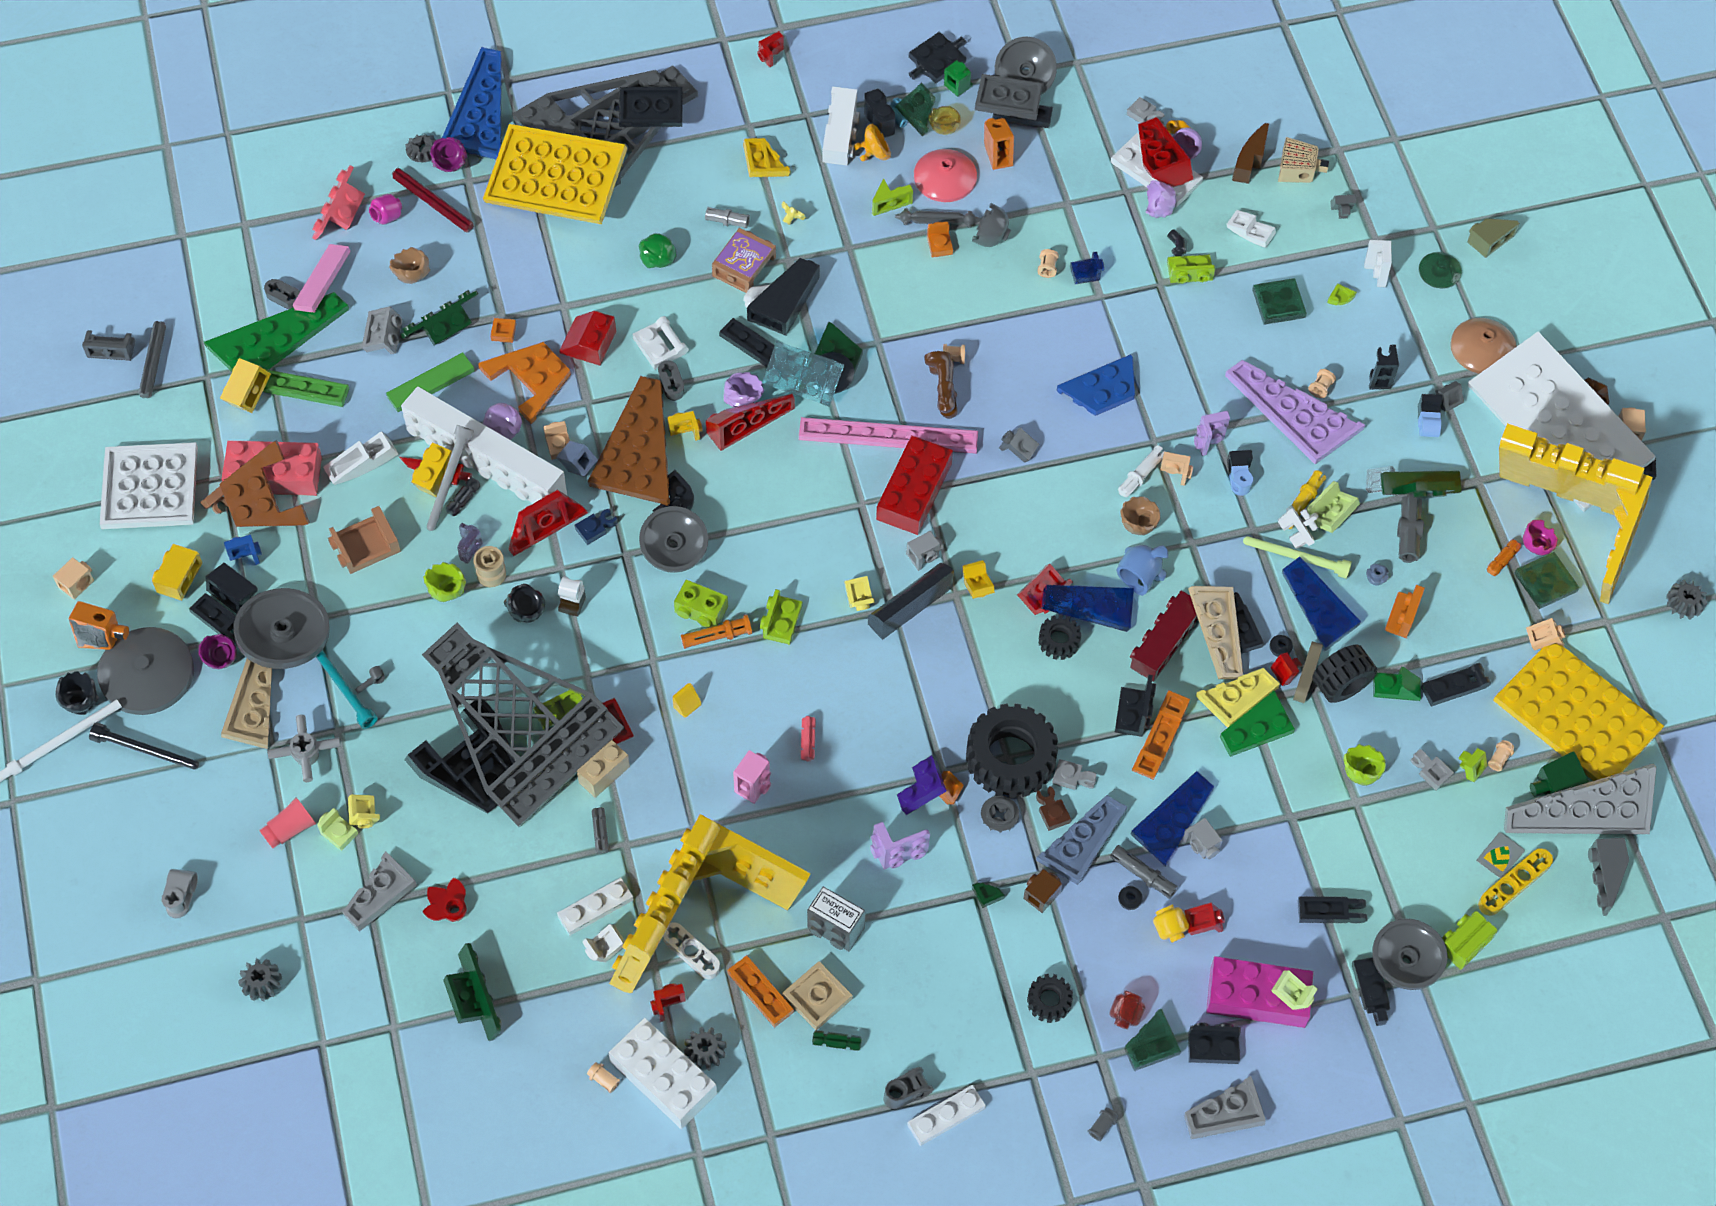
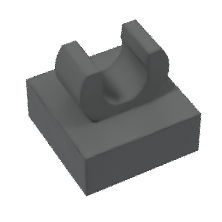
M1336 195L1330 201L1331 210H1338L1339 219L1348 218L1350 209L1356 204V195Z
M1456 381L1445 385L1440 390H1435L1436 395H1442L1441 409L1445 412L1464 403L1461 384Z

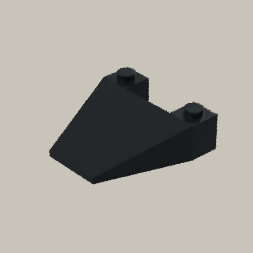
M474 700L470 705L478 713V700ZM482 701L481 713H495L486 701ZM464 708L460 716L474 732L469 736L473 749H476L489 737V733ZM482 717L494 729L495 717ZM498 719V730H503ZM498 734L509 745L505 734ZM426 740L406 756L405 761L419 778L487 814L497 806L484 790L465 740L443 758L438 755ZM492 741L476 756L489 786L515 763V760L496 741Z

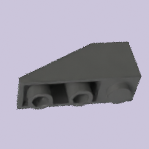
M1625 838L1596 839L1588 850L1589 861L1593 863L1594 867L1593 883L1598 888L1597 904L1599 908H1602L1603 916H1607L1614 905L1629 862Z

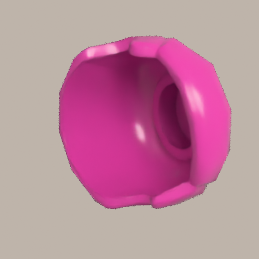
M1532 520L1527 524L1523 534L1524 546L1530 552L1537 555L1550 554L1555 550L1558 542L1554 528L1548 529L1545 527L1544 520Z

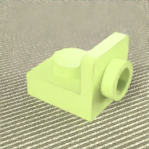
M335 808L330 812L324 813L317 824L320 834L341 851L358 835V831L340 817Z

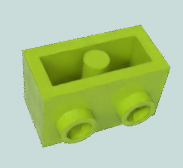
M685 580L674 600V610L678 616L684 619L690 618L704 627L719 625L728 608V596L689 580Z

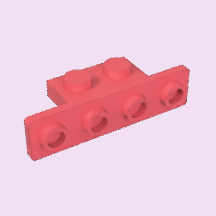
M350 165L346 170L342 169L336 178L339 181L338 185H334L328 195L331 199L329 203L326 202L320 211L323 216L321 219H317L312 228L315 231L312 236L313 239L316 240L323 233L328 220L345 230L350 227L365 193L347 183L354 168Z

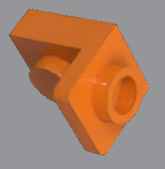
M935 222L928 224L927 240L931 257L953 255L949 223Z

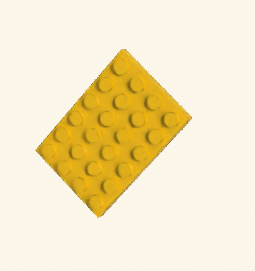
M509 124L483 200L489 204L602 225L628 148L625 144Z
M1557 643L1544 646L1493 699L1495 703L1561 756L1574 751L1586 776L1593 781L1622 773L1664 728L1663 724L1565 647Z

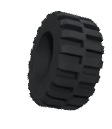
M1001 704L999 709L992 707L988 709L987 715L982 713L977 718V722L973 723L970 728L966 749L969 773L974 774L973 779L977 784L983 783L985 791H995V796H1003V794L1009 795V798H1016L1018 794H1021L1022 797L1029 796L1031 790L1037 792L1042 789V784H1047L1051 778V773L1054 772L1058 754L1057 734L1053 733L1054 727L1050 722L1045 723L1046 717L1042 713L1035 714V709L1029 706L1027 709L1021 708L1022 704H1014V707H1008V704ZM1015 737L1025 741L1032 748L1034 756L1023 764L1010 765L996 759L989 748L995 741L1001 738Z

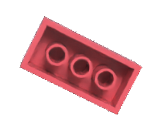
M227 441L222 482L272 442ZM278 442L284 460L263 467L272 493L275 495L317 496L322 462L318 443Z

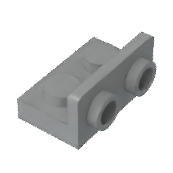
M391 307L369 311L362 349L370 352L385 348L390 354H396L402 317Z

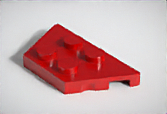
M559 490L546 495L544 498L518 512L509 545L510 553L513 556L521 553L588 513L587 510Z

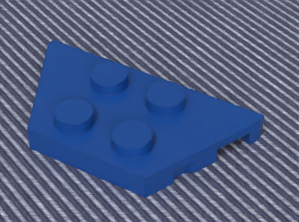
M1130 354L1057 385V392L1061 395L1065 393L1073 398L1075 404L1085 407L1088 412L1095 416L1130 402L1135 397L1133 357Z

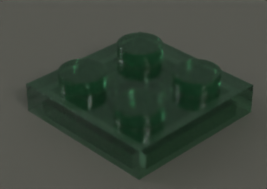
M1295 278L1253 285L1252 291L1264 325L1306 318L1307 312Z
M1555 552L1521 566L1514 572L1538 609L1578 592L1580 588Z

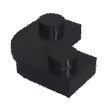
M674 470L668 474L669 506H678L691 510L694 504L693 491L686 480ZM660 504V505H658L656 508H654L652 511L655 512V511L658 510V509H661V508H664V507H669V506H668V505H664V504Z

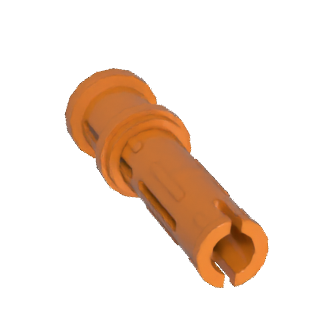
M746 614L740 619L732 621L727 619L721 625L681 634V640L684 649L722 638L732 640L738 635L746 633L751 635L752 629Z

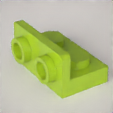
M1210 255L1167 258L1170 283L1182 284L1186 282L1213 281L1215 265H1212Z
M775 589L774 595L768 598L766 605L768 613L767 616H762L760 629H763L764 639L790 645L802 609V601L780 596V590Z

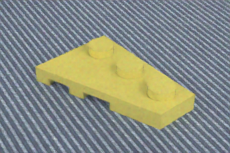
M1262 668L1240 676L1237 680L1225 684L1223 682L1218 684L1215 688L1207 691L1201 690L1196 693V697L1228 728L1272 691L1277 690L1280 683Z

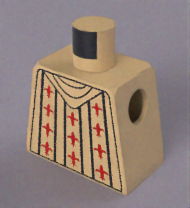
M1286 137L1278 182L1310 183L1313 181L1315 171L1327 173L1329 160L1317 159V146Z

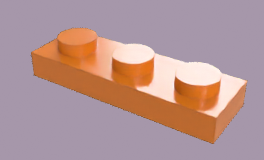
M747 955L727 970L728 975L774 1028L794 1013V1009Z

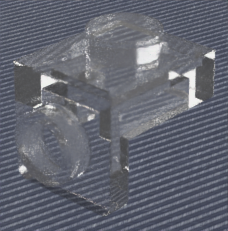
M1393 466L1367 470L1365 489L1368 493L1382 491L1380 474L1383 472H1396Z

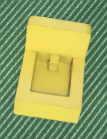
M867 576L844 581L850 608L856 607L857 611L869 609V604L875 603L871 595Z
M351 794L348 797L349 825H358V828L366 829L371 828L380 820V814H375L374 795Z

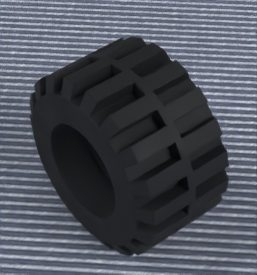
M1355 644L1344 647L1327 657L1317 667L1312 679L1329 703H1337L1363 690L1373 680L1378 669L1362 646Z

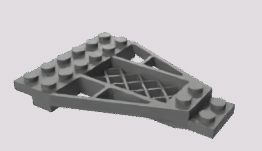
M672 65L660 73L657 70L546 93L512 114L513 119L519 126L626 144L632 152L621 166L615 184L616 187L621 184V178L661 128L619 127V123L612 122L613 118H619V111H615V106H619L620 87H683V105L696 98L698 92ZM615 89L598 100L593 99L589 95L591 93ZM582 96L589 105L569 116L564 113L555 101ZM598 117H609V121H598ZM581 127H592V131H581ZM596 128L607 129L606 134L596 133ZM611 129L622 130L615 135L610 134ZM649 130L638 145L632 141L635 137Z
M458 622L422 654L440 675L486 794L518 827L576 775L580 767L624 730L620 722L592 692H588L486 646L484 643L473 639ZM504 663H511L549 680V682L537 693H532ZM483 667H497L496 680H483ZM500 669L510 680H500ZM479 671V680L471 679ZM465 683L479 684V696H465ZM554 683L584 696L561 720H558L539 701L540 696ZM482 684H496V697L482 696ZM499 684H513V697H499ZM516 686L527 697H516ZM462 687V693L460 695L457 691ZM466 700H478V713ZM482 701H495V713H481ZM499 701H512V714L498 713ZM516 701H530L529 714H515ZM533 703L543 714H532ZM459 705H462L489 733V737L476 749H473L458 711ZM482 717H495L494 729ZM498 718H512L511 730H498ZM515 718H529V731H515ZM532 718L546 719V731H532ZM549 720L554 724V726L550 730ZM498 734L511 735V747ZM514 735H528V748L514 747ZM532 735H544L531 747ZM492 741H496L515 760V763L489 786L476 756ZM515 751L525 753L520 757Z

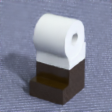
M563 576L558 589V595H560L558 611L578 617L586 599L583 581L571 580L567 576Z

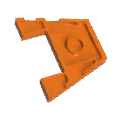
M544 342L478 363L479 369L490 381L510 369L532 392L534 396L518 406L519 412L530 424L534 423L537 419L536 416L541 410L545 409L549 399L553 394L556 395L571 376L570 369Z

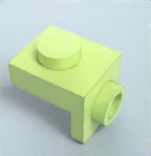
M1287 970L1283 971L1271 991L1292 1010L1309 1007L1314 1001V994L1317 988L1314 985L1306 986L1293 973Z

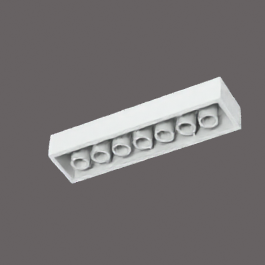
M417 387L401 405L407 431L415 437H421L428 445H431L433 442L453 451L456 439H454L456 425L473 430L471 440L469 439L468 443L464 444L459 459L461 463L467 468L472 467L477 470L484 478H491L496 481L501 488L513 491L520 499L535 503L556 490L567 495L564 471L420 387Z

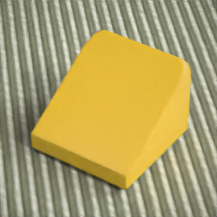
M691 683L686 684L672 697L673 708L684 718L701 706V700Z

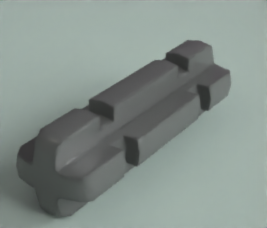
M602 807L593 808L592 818L596 853H607L609 846L605 810Z

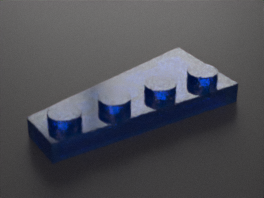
M1300 556L1282 569V575L1320 644H1323L1322 648L1324 651L1328 650L1360 625L1361 621Z
M1046 585L1043 589L1041 609L1128 632L1131 628L1134 588Z
M1196 771L1131 831L1130 835L1166 867L1172 854L1176 851L1184 837L1185 830L1191 827L1192 822L1212 793L1214 786Z

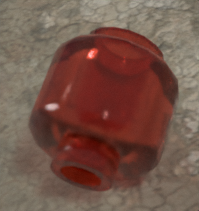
M1129 991L1117 994L1109 1011V1015L1115 1019L1114 1025L1128 1030L1129 1026H1138L1146 1009L1145 1004L1142 1002L1143 998Z

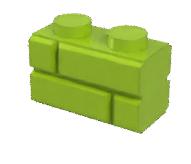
M1475 911L1471 916L1465 914L1457 923L1459 927L1454 932L1450 929L1442 937L1447 950V958L1461 970L1498 932L1497 928L1489 921H1486L1478 911Z

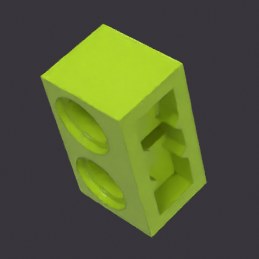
M568 690L542 704L558 720H561L583 698L580 694ZM536 706L533 707L535 714H543ZM538 718L542 729H546V719ZM549 720V727H550V726H552V725H554V724Z

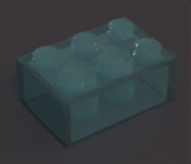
M776 341L762 383L830 407L844 364Z

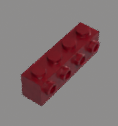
M1182 590L1176 597L1172 596L1166 605L1168 609L1165 613L1161 612L1157 616L1153 630L1148 629L1142 638V645L1140 647L1136 646L1130 655L1132 659L1130 668L1148 678V674L1153 675L1152 682L1157 679L1198 621L1191 596Z

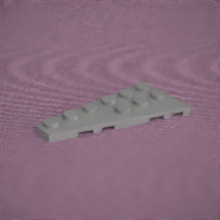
M1653 763L1508 806L1505 810L1504 831L1506 833L1650 834L1656 765Z

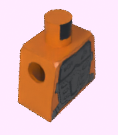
M81 601L76 603L68 618L78 648L110 650L117 639L126 640L129 635V627L119 625L116 615L112 610Z

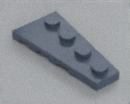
M1106 795L1077 823L1075 822L1063 836L1058 837L1046 851L1040 853L1036 861L1078 885L1125 814L1127 806Z

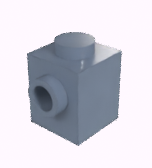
M569 441L556 457L568 472L585 476L598 460L586 445Z

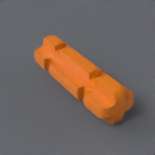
M1514 539L1510 540L1507 546L1494 558L1495 560L1488 565L1487 572L1492 576H1497L1501 569L1513 558V555H1516L1520 550L1521 544Z

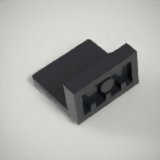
M1148 674L1145 690L1121 687L1115 733L1142 737L1144 728L1149 729L1153 713V698L1156 691V684L1152 683L1153 675Z

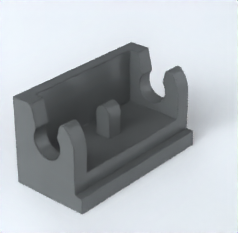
M87 330L82 347L87 358L131 361L135 338L131 337V333H126L125 338L101 337L93 335L92 330Z

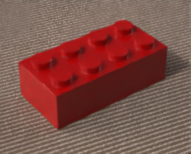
M911 435L878 502L876 520L918 535L952 465L953 450Z

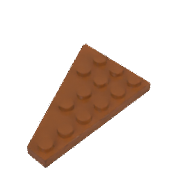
M640 376L587 481L590 487L669 506L665 419L663 416V391L660 380Z

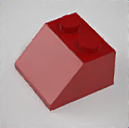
M591 311L576 316L559 353L600 366L616 333L615 317L598 311Z

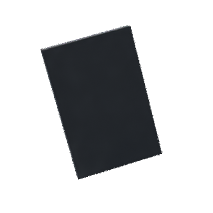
M620 87L619 127H682L683 87Z

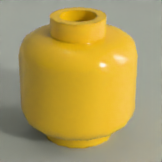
M1172 904L1155 912L1157 916L1153 918V923L1162 940L1170 939L1171 943L1185 937L1183 932L1188 930L1189 924L1181 908H1174Z

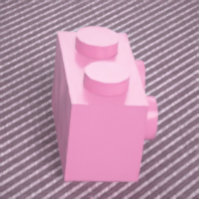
M749 750L733 772L734 792L754 804L761 794L765 795L771 786L770 765L768 759L763 754H755Z

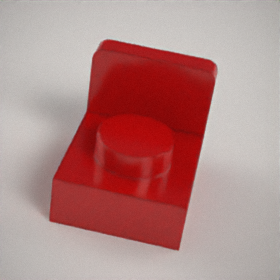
M780 31L758 41V57L769 68L773 66V55H777L784 50V36Z
M1212 902L1184 910L1189 924L1188 933L1190 935L1214 929L1218 933L1223 932L1222 924L1225 923L1223 911L1218 909Z

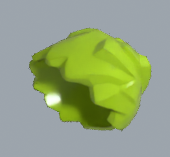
M442 562L440 565L433 564L432 569H427L425 576H423L429 594L439 602L454 600L464 592L466 580L461 570L454 564Z
M1358 744L1355 748H1349L1347 753L1344 754L1346 774L1354 783L1363 786L1371 785L1379 780L1385 772L1386 762L1383 754L1380 751H1376L1371 745L1363 746Z

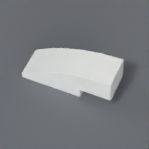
M381 431L364 444L358 441L323 468L332 483L337 485L376 469L399 453L389 437Z

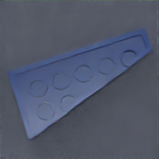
M481 47L442 138L451 137L458 139L465 147L466 153L497 159L501 148L502 56L501 51Z

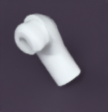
M770 285L749 288L743 299L745 307L747 308Z

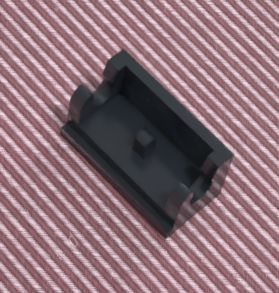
M1396 345L1389 346L1388 356L1382 354L1381 347L1378 348L1375 368L1369 374V390L1392 388L1399 367Z
M225 562L205 576L206 591L236 614L243 604L258 591L254 584Z

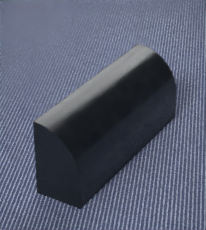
M945 563L937 564L868 615V625L882 640L951 590L954 570Z

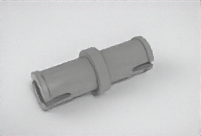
M707 207L705 220L720 222L724 226L734 225L748 228L750 215L735 213L731 209L720 210Z

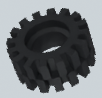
M1053 615L1051 620L1047 618L1044 624L1042 623L1038 643L1039 646L1041 645V651H1046V656L1049 657L1053 654V659L1057 660V656H1060L1061 660H1065V655L1070 658L1073 653L1076 654L1081 641V628L1076 626L1077 622L1075 620L1070 622L1071 617L1067 616L1065 620L1063 615H1059L1058 619ZM1057 631L1064 632L1068 635L1069 640L1065 643H1057L1052 640L1051 635Z
M1045 974L1044 978L1039 976L1036 982L1033 981L1031 983L1027 996L1029 1011L1032 1010L1034 1017L1036 1015L1039 1016L1038 1020L1043 1021L1044 1018L1047 1019V1023H1051L1052 1019L1058 1022L1060 1017L1065 1018L1067 1012L1069 1013L1073 1000V991L1070 990L1071 986L1069 983H1064L1065 979L1063 977L1059 980L1056 974H1053V977ZM1052 990L1058 994L1060 1001L1055 1006H1046L1041 1001V994L1044 991Z

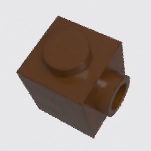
M1044 869L1038 875L1036 873L1033 874L1026 884L1028 887L1025 889L1023 899L1043 913L1061 893L1062 883L1059 877L1052 872L1048 873Z

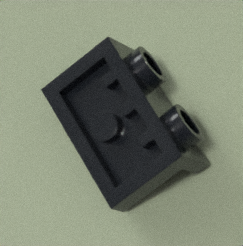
M1196 1023L1190 1026L1188 1032L1189 1063L1239 1064V1036L1241 1028L1234 1027L1233 1024L1209 1026L1207 1023Z

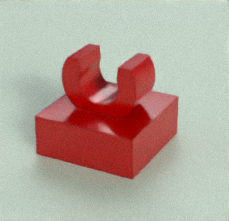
M1288 653L1279 655L1270 668L1280 684L1285 686L1290 684L1298 674V668L1302 667V664L1298 658L1291 659Z

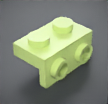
M1333 481L1308 506L1307 511L1310 515L1317 513L1319 516L1314 521L1318 528L1333 533L1360 503L1357 497L1341 492L1338 482Z

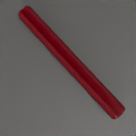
M396 168L392 172L394 180L465 232L473 229L474 225L470 219L401 168Z

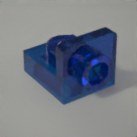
M1097 251L1092 252L1091 259L1070 262L1074 283L1081 284L1100 281L1101 272L1104 271V263L1102 258L1099 259Z

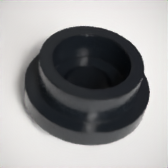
M1276 635L1271 639L1269 648L1273 655L1279 657L1280 654H1290L1293 649V643L1285 635ZM1278 643L1284 644L1285 647H1280Z
M1133 886L1122 888L1118 895L1119 904L1127 910L1137 909L1143 900L1141 891ZM1131 894L1135 899L1129 900L1126 896Z

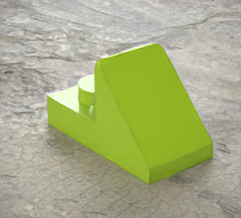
M883 179L872 200L873 216L913 204V189L911 185L900 186L890 191L885 179Z

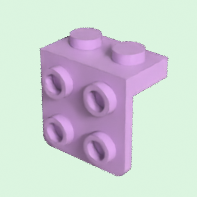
M881 822L874 825L870 849L873 857L879 859L883 869L889 867L894 869L901 866L907 860L912 858L913 860H918L924 857L928 852L930 833L928 830H924L892 842L884 823Z

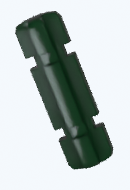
M815 1030L812 1043L817 1046L826 1044V1047L840 1049L850 1047V1050L858 1051L861 1048L862 1039L857 1035L847 1037L848 1034L833 1032L824 1034V1031Z

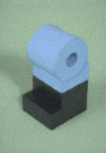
M1421 395L1418 403V428L1420 436L1439 437L1441 431L1442 395Z
M1252 450L1229 451L1227 466L1232 491L1237 495H1246L1251 489L1253 476L1249 472V467L1253 459Z

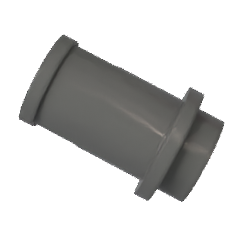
M1108 1107L1099 1112V1118L1088 1130L1089 1135L1097 1141H1101L1110 1127L1117 1123L1118 1115Z

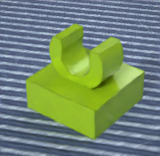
M1477 748L1473 754L1463 751L1458 757L1462 761L1460 767L1465 770L1466 779L1475 783L1487 767L1486 752Z

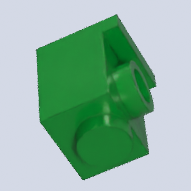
M955 61L945 69L944 86L957 97L973 87V83L970 82L971 72L964 63Z

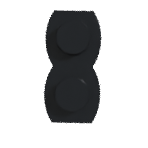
M878 88L864 94V115L866 119L877 126L884 138L895 135V112L887 104L885 94Z

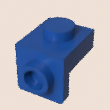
M251 534L243 537H234L224 542L230 561L252 555L255 565L260 564L258 556L262 555L259 543L253 542Z

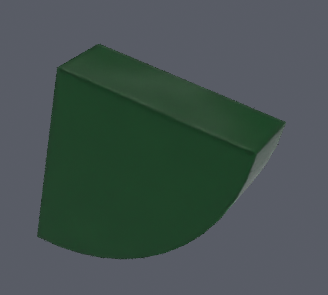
M984 883L972 884V890L982 908L994 904L1005 897L1003 892L997 887Z

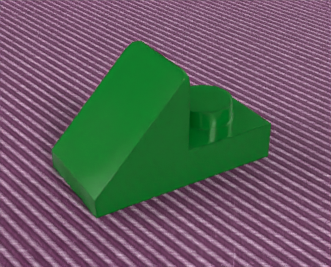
M1401 667L1398 674L1377 673L1373 678V697L1420 701L1421 678L1405 667Z

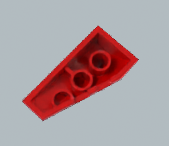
M1156 117L1138 124L1143 167L1149 175L1172 187L1183 185L1193 180L1190 158L1161 121Z
M793 394L726 409L718 414H712L705 420L706 433L722 451L795 409V397Z

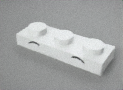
M619 878L557 912V916L569 936L634 899L622 878Z
M971 1085L908 1121L907 1125L919 1145L922 1146L983 1111L986 1105L974 1086Z

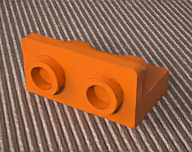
M1416 585L1413 593L1408 592V594L1398 592L1385 631L1407 638L1420 604L1424 587Z

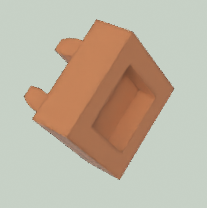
M220 486L200 502L205 509L212 505V510L216 514L222 512L217 506L218 502L224 503L226 507L228 506L225 497H222L223 492Z

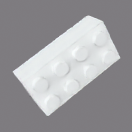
M643 1018L608 1052L610 1063L681 1130L717 1095L716 1083L646 1018Z

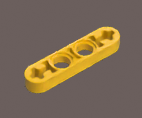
M1543 848L1534 850L1483 893L1478 902L1480 911L1485 915L1492 916L1502 910L1550 868L1553 862L1551 853ZM1537 859H1545L1544 863L1541 862L1536 868L1533 867ZM1518 871H1528L1530 879H1521L1518 876ZM1509 884L1514 892L1512 894H1505L1501 890V885ZM1497 895L1498 899L1494 906L1490 905L1488 907L1486 902L1491 901Z

